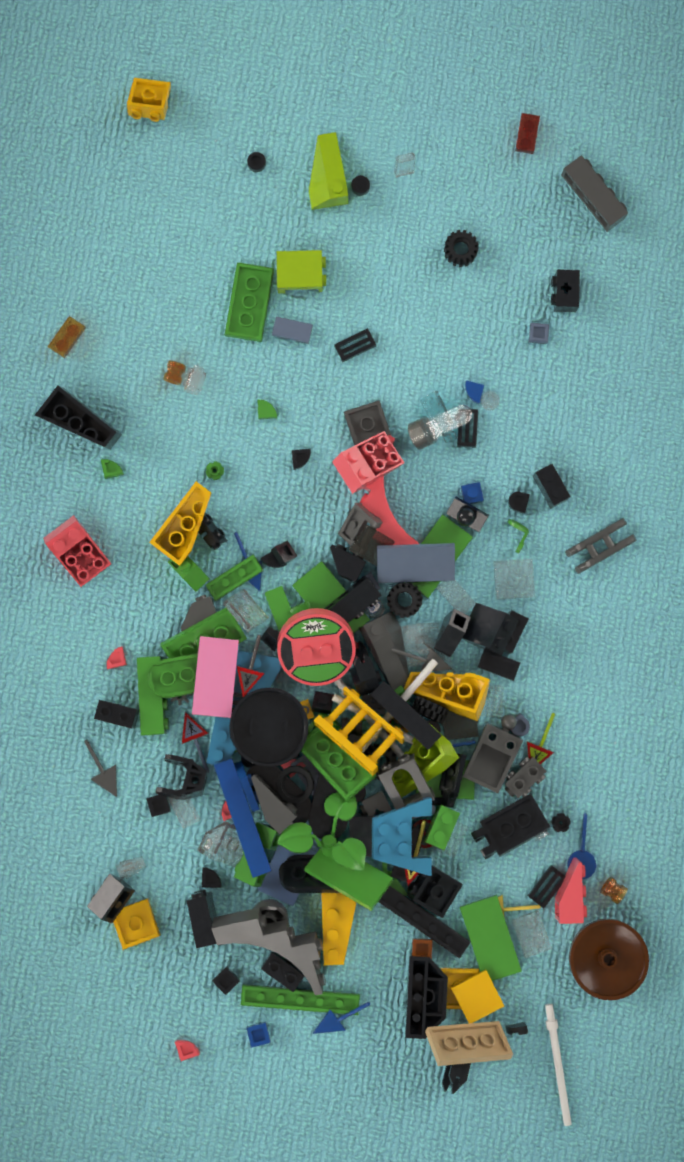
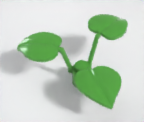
M338 792L327 797L324 803L325 812L329 816L335 817L331 835L324 836L321 841L316 835H311V826L302 822L288 826L278 839V845L294 853L309 851L313 846L314 839L317 846L321 847V852L324 856H332L338 864L348 869L364 871L366 859L365 845L355 838H348L343 843L341 841L337 843L335 838L338 818L343 821H349L356 813L357 802L355 796L348 802Z

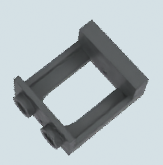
M414 753L410 755L404 754L393 763L387 762L380 767L378 776L396 810L412 802L421 801L426 797H431L432 801L435 800V793L426 782L415 760ZM399 769H405L411 774L419 790L418 793L403 800L392 780L393 773Z

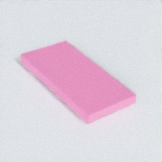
M200 636L192 715L231 718L239 640Z

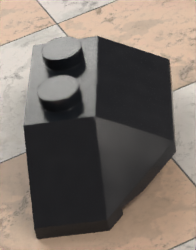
M409 956L405 1038L426 1039L425 1031L427 1027L439 1026L446 1019L448 977L430 957Z

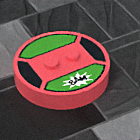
M312 608L296 613L285 622L278 636L277 653L280 665L292 679L305 685L322 686L337 681L348 672L355 658V639L351 627L344 618L327 609Z

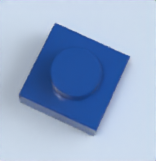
M480 482L461 486L465 502L473 504L484 501Z
M266 1022L247 1026L251 1048L271 1042Z

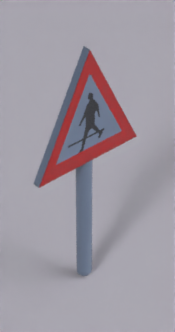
M185 712L182 744L194 740L204 769L209 773V768L197 738L209 733Z

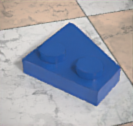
M242 761L234 763L252 812L260 810L256 791H253L251 787L253 786L251 774H246Z

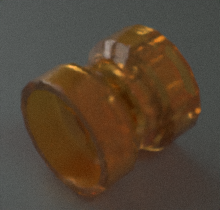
M169 360L167 364L168 370L164 373L163 380L171 384L181 385L183 380L181 376L185 373L186 366Z
M609 877L603 884L600 893L611 897V901L619 904L626 895L628 888L624 885H619L613 877Z

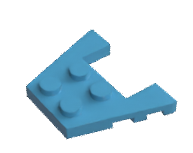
M431 797L423 798L421 801L412 802L405 807L397 810L394 809L372 818V858L374 860L432 876V858L430 856L412 857V817L432 816Z

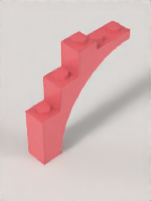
M388 435L390 441L394 444L395 438ZM384 476L363 488L369 494L365 493L360 503L371 514L382 521L380 528L376 529L372 539L381 545L419 544L404 531L392 514L385 496Z

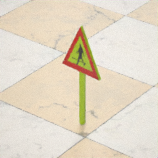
M552 713L539 746L527 742L528 758L533 756L539 764H542L554 753L542 747L555 713Z

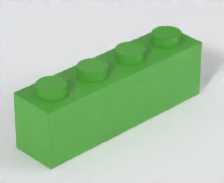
M161 656L137 658L141 736L166 734V730H169V718L165 716V711L168 710V699L154 694L148 684V674L153 665L162 660Z

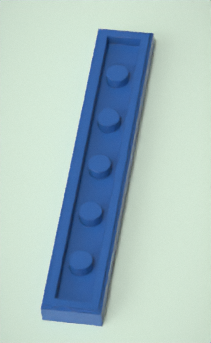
M233 759L215 764L214 768L252 877L271 872L268 858Z

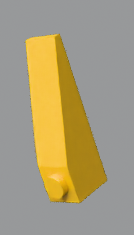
M196 481L149 543L180 566L193 549L212 493Z
M421 672L410 673L404 690L410 686ZM431 672L413 694L436 703L460 716L478 721L486 702L490 679L474 673L454 674L447 672V674H435Z

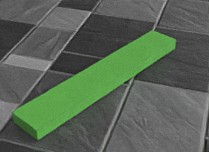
M242 984L240 1005L325 1013L331 1009L333 1013L346 1014L359 1007L360 994L323 991V994L315 996L313 990L295 989L292 992L284 987Z

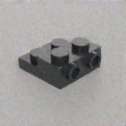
M432 865V876L419 873L416 881L409 884L407 896L412 901L443 918L463 884Z

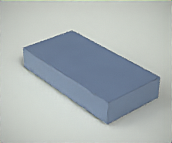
M276 316L272 336L309 344L313 324Z

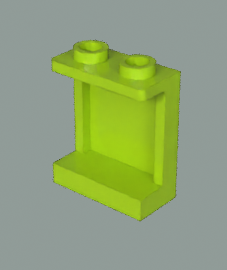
M322 250L276 251L278 294L285 293V290L318 289L319 292H323V286H326V275H322V268H326V257H322Z

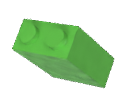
M437 805L436 812L433 814L422 842L440 850H445L460 813L443 805Z

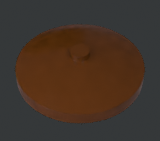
M599 919L584 926L574 937L569 951V966L575 981L589 995L602 1000H619L631 995L642 985L649 968V954L643 938L634 928L619 920Z

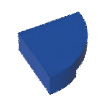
M466 380L465 390L467 395L474 403L479 404L484 385Z

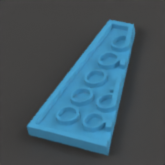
M238 650L236 666L249 669L253 653ZM256 654L252 670L265 674L247 694L257 689L271 687L282 668L278 658ZM236 667L234 693H242ZM233 697L234 701H240L242 699L240 697ZM215 717L207 764L215 765L229 760L236 750L229 733L230 718Z

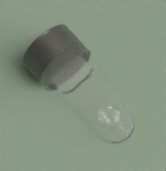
M459 405L430 419L426 416L408 424L409 436L415 447L421 450L437 443V438L441 437L442 434L467 424L472 419V411L466 405Z

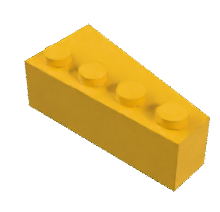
M321 893L324 965H344L357 902L342 893Z

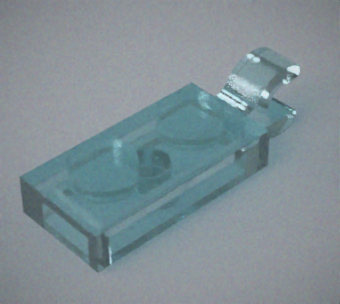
M433 391L422 398L420 402L435 433H442L446 443L452 442L457 439L456 433L450 428L454 423L438 391Z

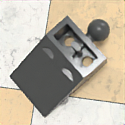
M505 715L502 718V729L486 722L463 774L464 778L496 793H499L523 742L522 738L509 733V730L514 729L517 724V720L513 715ZM491 733L496 734L495 740L489 739ZM513 742L514 747L511 749L507 748V743Z
M256 773L251 779L265 820L281 834L286 827L294 824L292 821L298 815L296 813L297 808L292 803H286Z

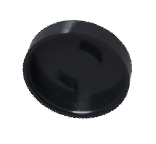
M278 688L257 689L244 696L235 706L229 722L230 738L236 751L250 763L264 767L279 766L292 760L302 750L308 736V718L302 704L290 693Z

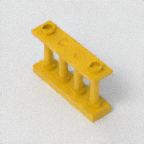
M345 686L343 693L346 698L328 717L322 718L318 715L314 719V724L374 776L378 771L377 760L395 740L403 744L404 733L397 726L392 727L364 703L354 689L351 688L349 690ZM353 702L361 710L342 730L339 729L337 731L333 727V722ZM368 715L375 723L357 742L352 744L347 739V735ZM382 727L390 735L372 755L366 756L362 753V748Z

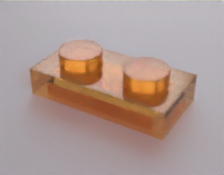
M69 316L48 345V348L65 359L86 327Z

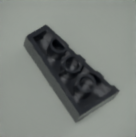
M57 385L35 414L37 417L110 450L122 435L59 385Z

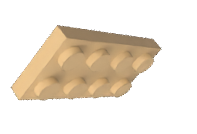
M499 1021L427 1027L425 1031L438 1066L508 1060L513 1056Z

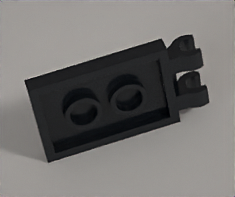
M530 793L526 797L480 821L482 827L473 831L471 835L475 842H479L484 837L488 841L489 846L480 850L486 860L496 852L499 857L505 855L551 829Z

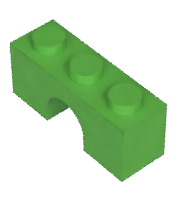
M256 822L263 847L269 850H276L281 834L267 824ZM242 851L243 856L235 867L234 877L253 887H261L266 873L253 878L244 851Z

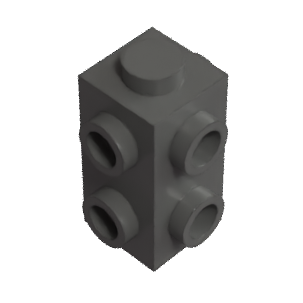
M526 756L519 763L520 767L516 771L511 770L507 774L506 781L504 782L507 787L504 789L511 797L514 795L518 798L521 796L526 797L532 791L530 787L535 782L539 784L546 777L544 774L547 771L533 756L530 758Z

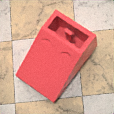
M385 431L341 452L332 461L352 494L369 486L404 464L403 459Z
M74 515L43 538L47 547L80 587L111 565V562Z
M573 858L565 874L566 877L554 897L555 918L560 924L584 923V918H587V908L583 903V897H586V886L582 882V877H585V865H582V862L577 858Z

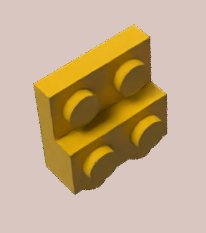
M134 77L127 101L128 115L134 119H140L141 117L149 118L153 122L165 120L171 82Z

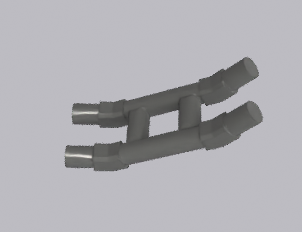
M624 518L565 551L566 555L571 557L586 548L592 557L575 567L578 574L637 541L634 534L614 544L609 534L627 525ZM603 539L608 549L598 554L593 544Z

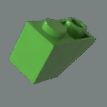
M189 556L180 566L171 559L168 561L195 592L210 579Z

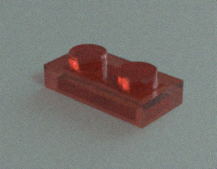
M521 114L515 151L529 154L534 153L540 116Z

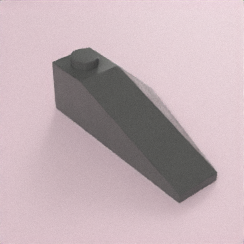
M390 611L359 627V630L387 684L393 690L399 686H402L404 689L409 677L406 656L392 652V648L405 652L402 630L393 611Z

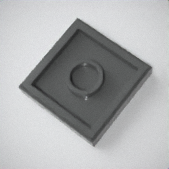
M380 400L344 411L354 446L385 431L387 436L391 435Z

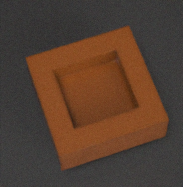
M412 938V956H425L432 959V939Z

